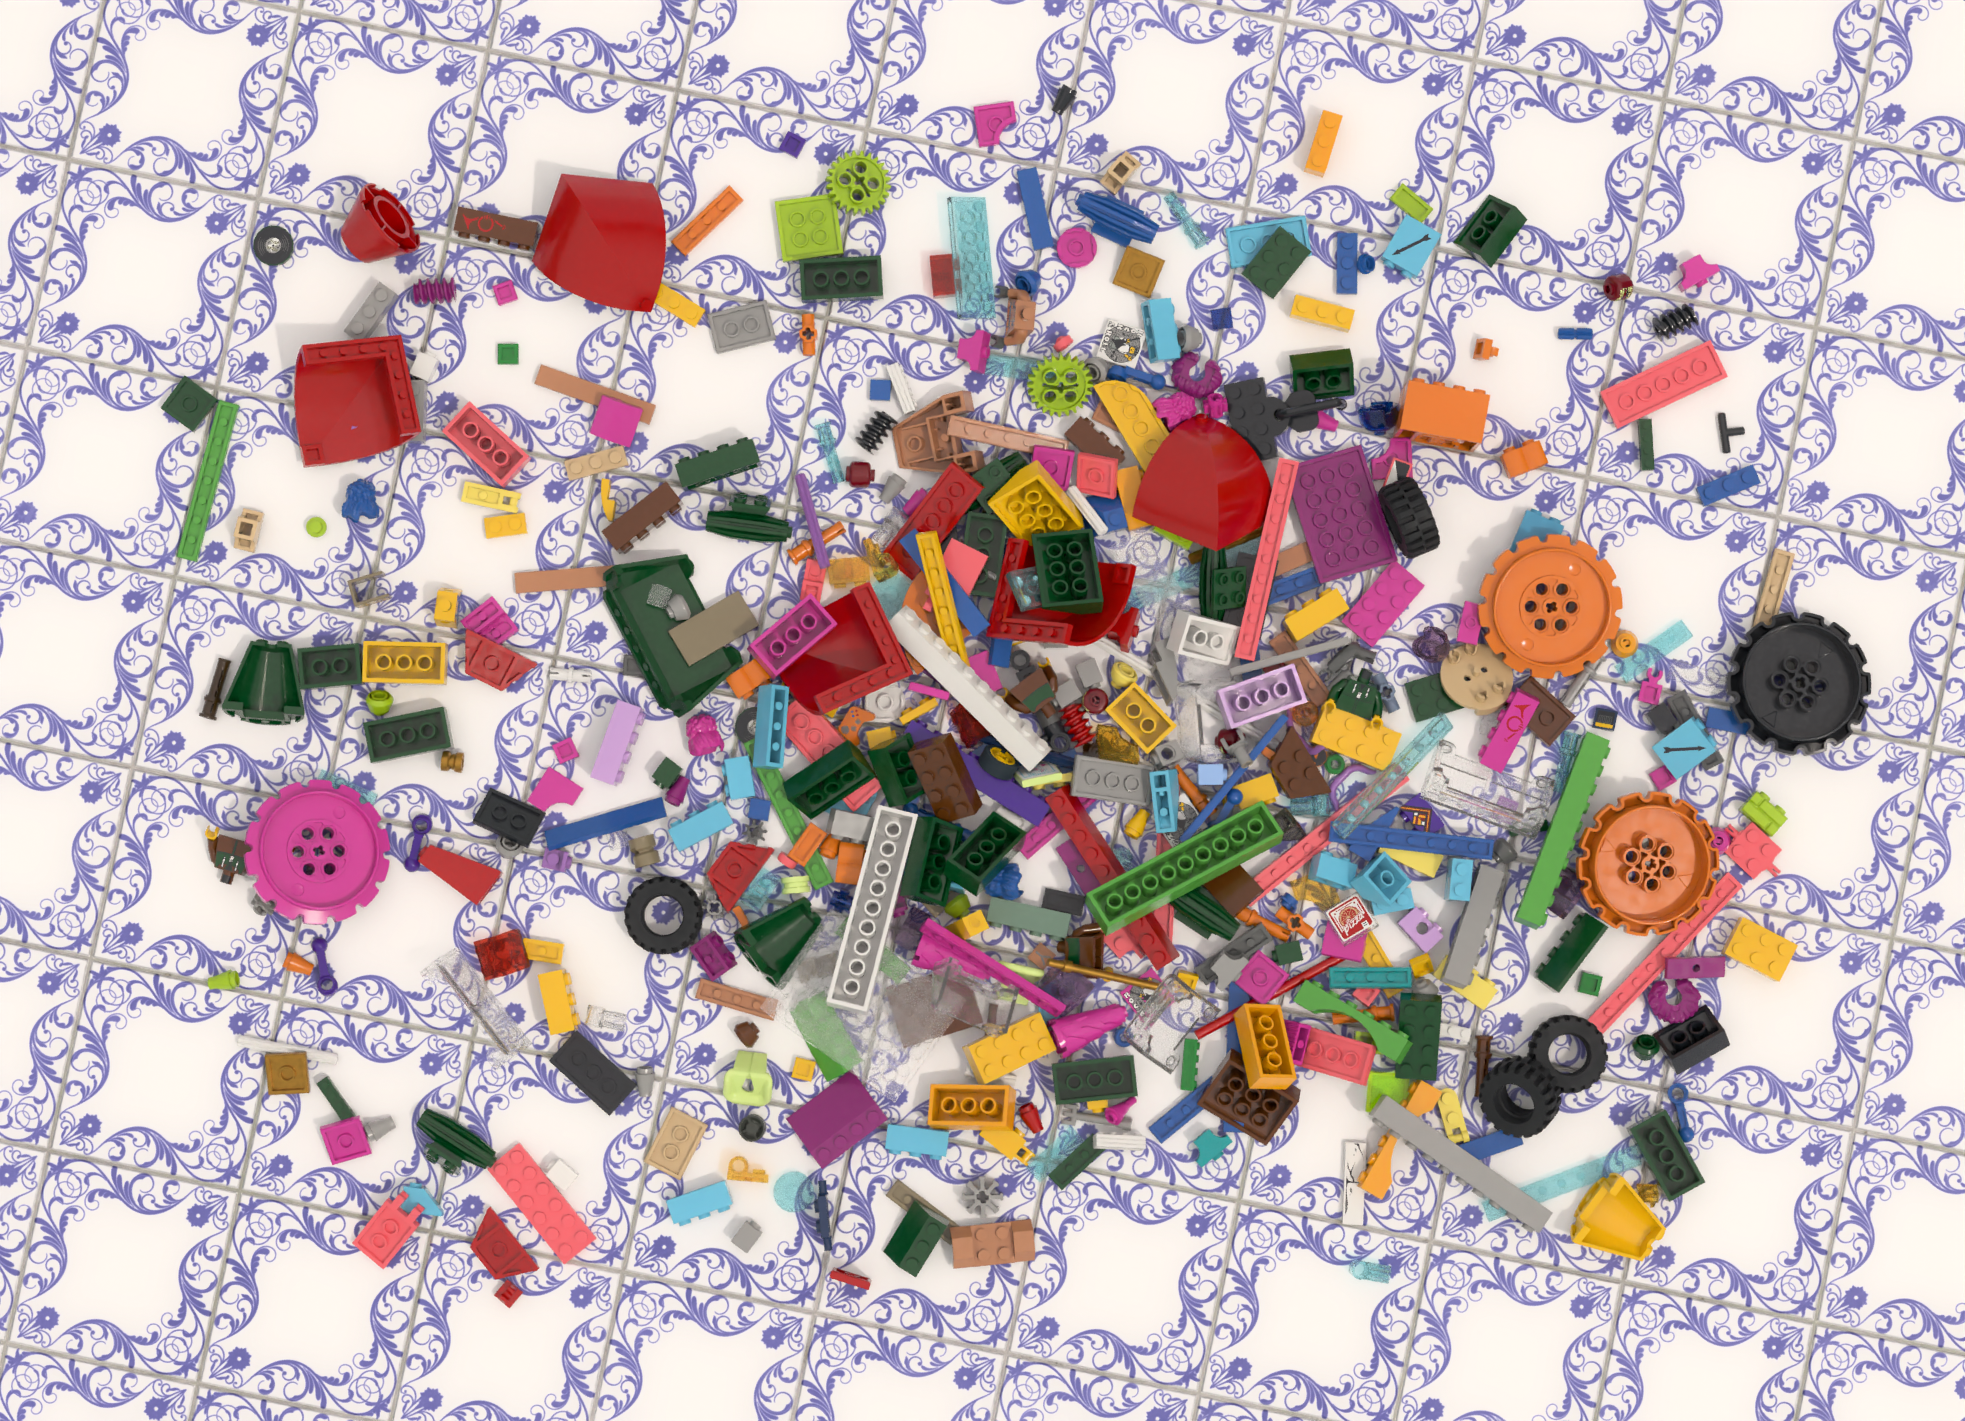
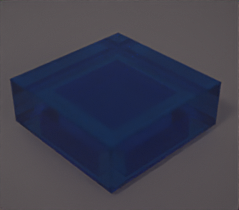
M1231 307L1210 310L1213 331L1233 328Z

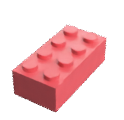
M470 401L442 430L446 436L503 488L532 459Z

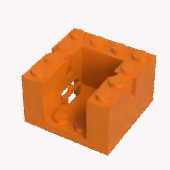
M1413 378L1401 390L1393 438L1410 437L1409 440L1413 442L1474 452L1482 444L1490 395L1480 389L1466 391V387L1453 385V388L1445 387V383L1434 381L1433 384L1425 383L1424 379Z

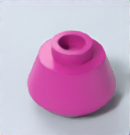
M1714 827L1711 829L1715 839L1711 841L1710 845L1711 847L1718 848L1719 855H1721L1730 846L1731 839L1726 830Z

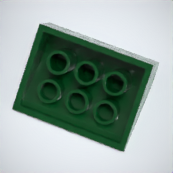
M1081 529L1031 534L1042 609L1075 614L1101 613L1104 600L1093 530Z

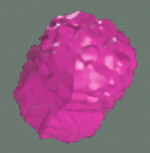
M1183 391L1174 393L1168 398H1158L1152 403L1157 418H1164V426L1169 433L1182 422L1194 416L1197 411L1194 397L1189 396Z
M699 714V716H692L688 719L686 723V736L689 737L688 747L691 755L702 756L715 752L718 746L720 751H723L724 741L716 730L718 727L716 720L712 716Z

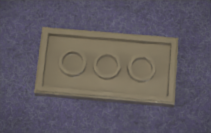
M736 591L669 630L668 633L690 667L757 628L759 624L740 592Z

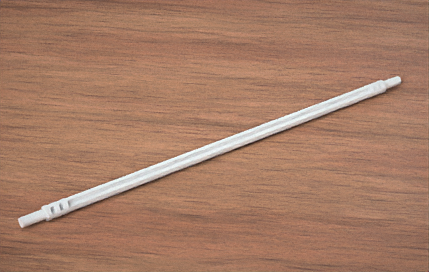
M988 570V578L995 581L996 574ZM1105 636L1093 643L1154 680L1150 671L1153 665L1130 651L1129 653L1122 652L1120 645ZM1177 680L1176 694L1224 722L1218 704ZM1250 723L1236 727L1240 728L1242 733L1256 742H1259L1265 735V732ZM1272 738L1266 747L1276 752V747L1280 741Z

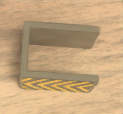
M383 571L347 581L355 607L362 608L392 599L390 594H384L359 602L355 585L386 576Z

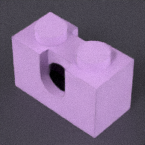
M1414 906L1415 908L1406 913L1397 924L1423 953H1427L1444 937L1441 934L1443 930L1436 922L1432 924L1427 919L1429 914L1422 907L1418 909ZM1420 922L1425 923L1427 926V931L1424 934L1417 932L1416 927Z

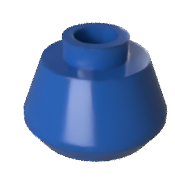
M1031 269L1019 271L1015 276L1016 288L1027 291L1029 296L1035 295L1041 285L1039 273Z

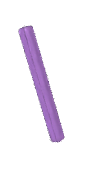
M804 473L795 475V481L820 569H825L830 566L806 476Z

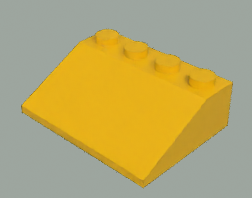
M1038 460L1020 469L988 501V505L1016 538L1028 540V545L1033 546L1031 534L1080 530L1084 527L1082 513Z

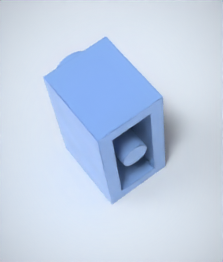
M1198 764L1196 766L1197 786H1222L1223 782L1227 781V769H1223V764Z

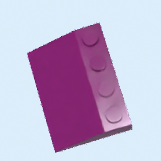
M851 1069L786 1118V1120L823 1169L888 1120V1117Z

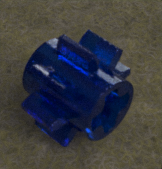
M843 888L840 889V892L834 890L829 904L834 906L833 911L842 914L844 910H850L854 897L849 895V890Z

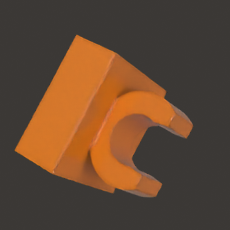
M1477 339L1473 359L1482 361L1489 360V357H1497L1499 348L1492 347V339Z

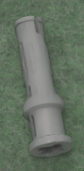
M1602 656L1593 664L1586 661L1583 664L1584 670L1579 672L1559 701L1566 707L1571 708L1591 677L1597 675L1596 671L1602 662H1606L1607 659Z

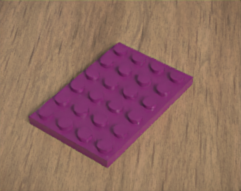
M1361 444L1300 462L1291 497L1319 585L1398 561Z

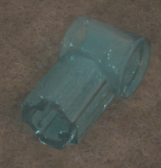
M1330 795L1290 799V815L1331 816Z
M1358 1259L1350 1263L1349 1273L1359 1280L1364 1279L1388 1284L1391 1277V1266ZM1358 1264H1362L1364 1267V1271L1360 1275H1356L1354 1272Z

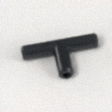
M1718 413L1722 451L1724 454L1731 452L1729 437L1744 435L1745 429L1744 427L1727 428L1726 414Z

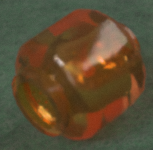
M1307 700L1306 703L1293 707L1291 711L1292 720L1299 727L1311 726L1318 718L1316 705Z

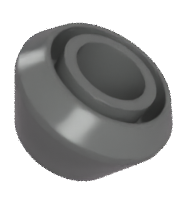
M1498 838L1495 841L1492 858L1498 864L1501 862L1507 864L1517 859V852L1504 838Z

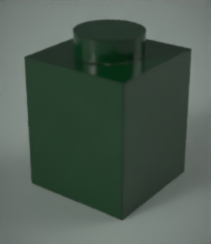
M665 757L652 775L655 779L653 783L661 789H664V787L670 789L684 769L668 757Z
M1299 940L1275 945L1274 950L1271 951L1273 962H1278V966L1303 960Z

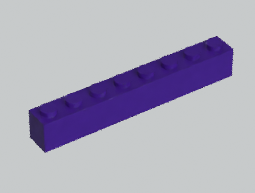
M919 719L916 722L911 720L903 733L910 732L914 744L943 735L937 730L931 732L926 729L928 725ZM956 743L975 788L1039 827L1050 810L1045 797L1040 794L1038 797L1031 794L1032 789L1029 787L1023 788L1013 783L1014 778L1001 780L991 776L979 765V756L971 751L968 754L961 750L963 746Z

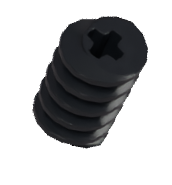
M1683 304L1682 310L1676 307L1674 312L1668 311L1667 316L1661 314L1660 320L1656 317L1652 319L1653 329L1661 342L1663 335L1667 340L1670 339V332L1677 336L1676 329L1683 333L1684 325L1689 329L1692 328L1691 322H1694L1696 326L1699 325L1698 318L1692 307Z
M875 411L874 414L877 419L870 417L869 420L872 425L865 424L867 432L861 430L862 438L855 437L857 444L872 455L871 449L879 450L876 443H884L880 437L888 438L886 430L893 431L890 424H898L895 419L884 411Z

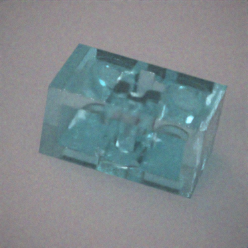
M763 867L741 902L759 913L781 881V878Z

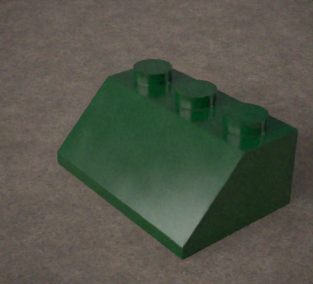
M1489 194L1453 243L1478 262L1492 268L1528 219L1516 206Z
M1350 348L1289 355L1292 392L1308 390L1314 394L1316 400L1354 395V367Z
M910 732L879 743L867 751L889 807L906 805L925 793L907 753L914 745Z
M914 1200L883 1252L899 1268L917 1277L950 1221L917 1200Z

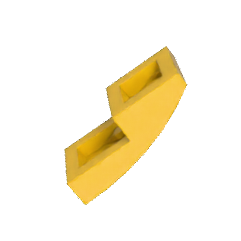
M602 478V505L608 521L613 523L617 502L609 500L611 480Z

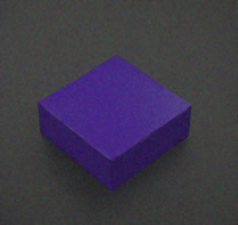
M788 131L779 150L797 159L806 140Z

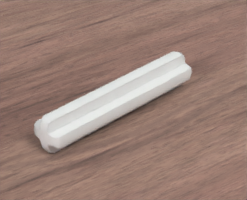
M1077 486L1069 487L1066 491L1067 495L1099 536L1106 534L1108 527Z

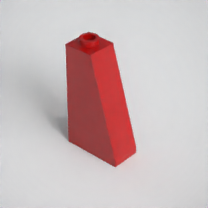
M434 845L425 846L418 854L420 856L418 862L475 905H480L503 874L498 869Z

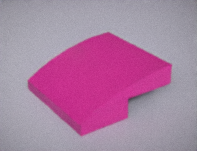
M602 395L589 433L630 448L643 409L623 403L620 399Z
M493 596L460 621L465 628H469L499 644H503L519 631L518 627Z
M1328 918L1321 954L1361 963L1369 927L1344 942Z

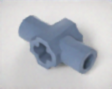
M1381 672L1371 677L1380 693L1383 692L1384 687L1391 692L1388 694L1389 698H1386V696L1382 697L1388 714L1399 710V704L1394 696L1396 690L1393 685L1390 686L1384 673Z

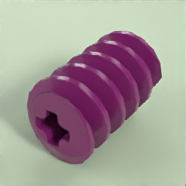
M444 277L440 284L437 278L434 279L433 284H431L429 278L426 279L425 284L422 283L421 279H418V283L416 285L415 283L413 284L415 304L418 305L420 299L423 304H427L428 299H430L432 304H435L436 299H438L440 304H443L445 298L448 303H451L453 297L456 302L457 295L454 278L451 277L450 283H447Z

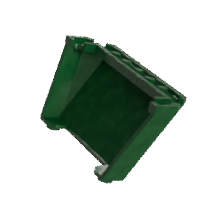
M687 554L614 565L603 573V580L606 582L603 599L659 707L664 710L670 709L673 711L674 716L680 718L691 711L743 663L741 654L732 646L727 648L724 646L689 667L670 637L668 631L686 621L670 619L665 610L668 607L667 602L675 594H680L685 599L691 612L689 619L705 610L689 579L694 574V564Z

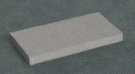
M1075 755L1070 796L1149 807L1151 798L1149 772H1153L1155 766Z

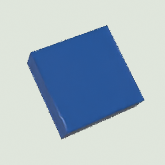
M871 379L870 400L890 401L891 380Z
M751 798L748 818L768 821L771 801Z

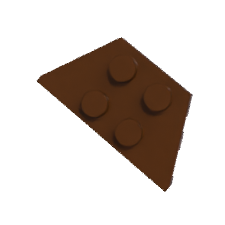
M1293 726L1287 727L1282 742H1279L1275 754L1267 764L1286 797L1293 799L1331 793L1332 791Z

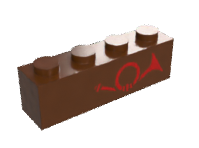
M458 206L453 231L458 234V237L463 239H470L471 236L478 238L477 241L490 243L491 240L498 242L497 245L509 247L510 245L518 246L517 249L529 251L536 247L540 225L537 222Z

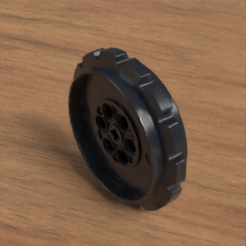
M1793 612L1774 615L1769 619L1770 625L1760 622L1744 635L1746 644H1737L1731 654L1728 663L1733 666L1734 671L1728 672L1725 680L1726 694L1734 697V702L1729 705L1730 710L1739 725L1743 723L1748 725L1746 734L1761 746H1765L1768 742L1771 743L1773 752L1788 756L1796 755L1798 749L1802 751L1804 756L1823 753L1827 751V743L1835 747L1845 741L1853 733L1850 727L1851 724H1860L1866 714L1868 704L1864 702L1863 697L1871 694V674L1864 672L1862 667L1867 664V659L1859 644L1851 645L1849 643L1850 633L1836 622H1832L1827 626L1824 623L1823 616L1807 612L1800 614L1799 619L1794 617ZM1787 660H1790L1794 663V670H1790L1787 668ZM1808 663L1815 667L1814 673L1808 672L1806 668ZM1775 676H1779L1782 679L1781 686L1775 684ZM1798 680L1801 681V687L1799 688L1796 687V681ZM1815 682H1818L1822 685V692H1818L1815 690ZM1783 695H1787L1790 698L1789 705L1782 702ZM1803 698H1807L1810 701L1809 708L1803 706Z

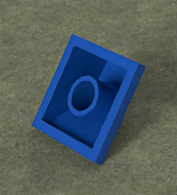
M1118 491L1114 499L1095 495L1086 497V500L1108 527L1106 534L1128 528ZM1082 514L1085 529H1092L1093 537H1098L1099 535Z

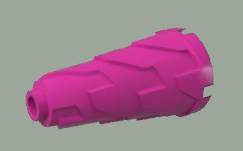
M923 933L913 956L912 966L979 981L989 980L990 975Z
M1115 1003L1099 1009L1070 1014L1057 1019L1054 1018L1048 1020L1046 1025L1047 1027L1052 1026L1053 1030L1049 1031L1050 1036L1057 1049V1054L1061 1053L1060 1058L1064 1059L1090 1042L1100 1038L1103 1034L1122 1025L1123 1022H1126L1128 1013L1124 1005L1120 1006Z

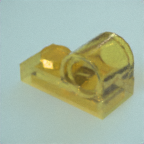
M871 538L863 540L873 574L877 581L881 583L896 576L899 571V565L893 556L889 553H882L879 544H874ZM891 563L889 567L884 568L885 564Z
M739 1155L733 1157L729 1162L727 1180L768 1183L770 1174L765 1173L764 1169H753V1172H749L747 1158ZM736 1160L743 1161L745 1167L742 1171L734 1169L733 1164Z

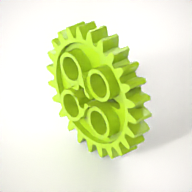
M853 150L851 156L847 152L844 153L843 158L838 156L836 159L837 163L832 162L831 164L833 169H828L827 171L830 176H827L825 179L826 182H829L825 189L831 190L828 197L834 196L832 204L838 202L840 204L838 210L845 207V214L852 210L853 216L858 211H860L861 216H864L865 210L869 214H872L873 208L878 211L880 208L879 204L884 205L886 202L884 198L889 196L887 191L891 189V185L886 184L890 182L891 177H885L889 170H882L884 162L877 164L878 157L872 160L871 153L865 157L862 150L859 155H856L855 150ZM861 166L864 169V173H858L855 167ZM839 178H846L849 184L843 185L840 183ZM855 181H860L862 184L855 185ZM868 182H874L877 188L871 189L868 186ZM852 194H859L861 196V200L857 201L853 199Z
M1059 352L1058 357L1051 353V359L1043 356V363L1037 360L1038 368L1031 367L1034 374H1028V378L1031 381L1027 382V387L1031 388L1027 390L1028 395H1033L1030 399L1032 403L1036 402V408L1042 407V413L1049 410L1050 416L1057 412L1058 417H1061L1062 412L1069 416V410L1077 413V406L1083 408L1082 401H1089L1086 395H1092V391L1089 388L1093 387V383L1089 381L1093 379L1092 375L1087 374L1090 370L1089 367H1084V361L1078 362V356L1071 359L1070 353L1063 357L1062 352ZM1048 372L1055 373L1052 378L1045 377ZM1069 372L1075 373L1072 378L1066 377V374ZM1049 391L1054 392V395L1051 397L1045 396ZM1068 391L1075 392L1071 397L1065 396Z

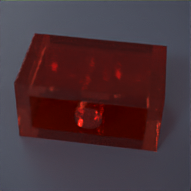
M954 253L931 255L933 299L958 297L957 291H961V281L956 279V271H959V260L954 259Z

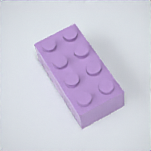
M1294 663L1214 691L1227 730L1307 702Z
M617 700L590 775L591 778L614 786L622 783L625 772L622 771L624 764H629L632 753L629 752L631 745L636 744L639 736L636 732L638 725L642 726L646 714L643 713L644 709Z

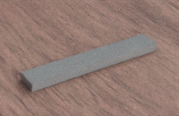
M1347 636L1229 668L1228 670L1230 676H1235L1349 645L1350 641Z

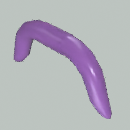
M1287 709V717L1289 719L1286 721V726L1294 727L1292 712L1290 709ZM1298 734L1310 755H1317L1325 749L1323 745L1311 747Z
M1362 764L1347 766L1332 781L1329 787L1332 791L1329 793V799L1335 811L1339 809L1336 790L1351 773L1359 771L1367 775H1373L1377 771Z

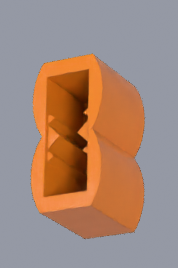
M1533 439L1522 443L1523 447L1515 449L1512 446L1503 450L1504 454L1500 456L1508 479L1548 464L1539 440L1534 442Z
M753 659L729 675L726 681L738 699L743 698L746 700L755 694L753 690L759 686L771 684L770 679L772 678L757 660Z
M840 842L835 883L857 885L866 853L864 844Z

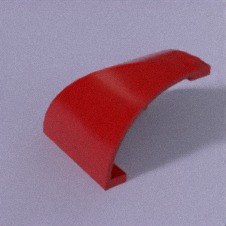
M561 174L532 259L534 265L555 284L584 299L622 310L651 312L660 288L666 255L664 212L653 183Z
M401 335L301 346L296 360L294 375V410L304 468L338 464L370 457L401 446L421 433Z
M1199 413L1177 426L1157 449L1140 483L1132 517L1218 551L1264 525L1272 488L1261 460L1248 442L1227 425L1209 418L1206 414Z
M1009 538L989 620L991 625L987 628L986 637L1012 641L1085 646L1098 641L1113 628L1126 607L1137 566L1133 564L1098 562L1104 600L1101 613L1075 614L1042 609L1033 546L1028 545V540Z
M869 581L851 589L849 594L823 607L836 621V627L783 671L779 677L784 685L789 687V692L803 708L814 715H823L912 675L913 672Z

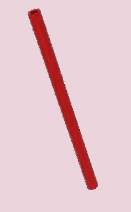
M1329 957L1288 979L1269 1002L1303 984L1305 980L1308 981L1325 972L1329 967H1334L1345 961V959ZM1254 999L1246 1002V1004H1259ZM1241 1006L1195 1030L1194 1033L1198 1040L1235 1021L1234 1014Z

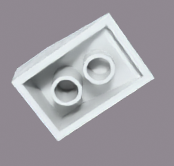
M1178 609L1166 648L1177 654L1229 666L1241 627Z

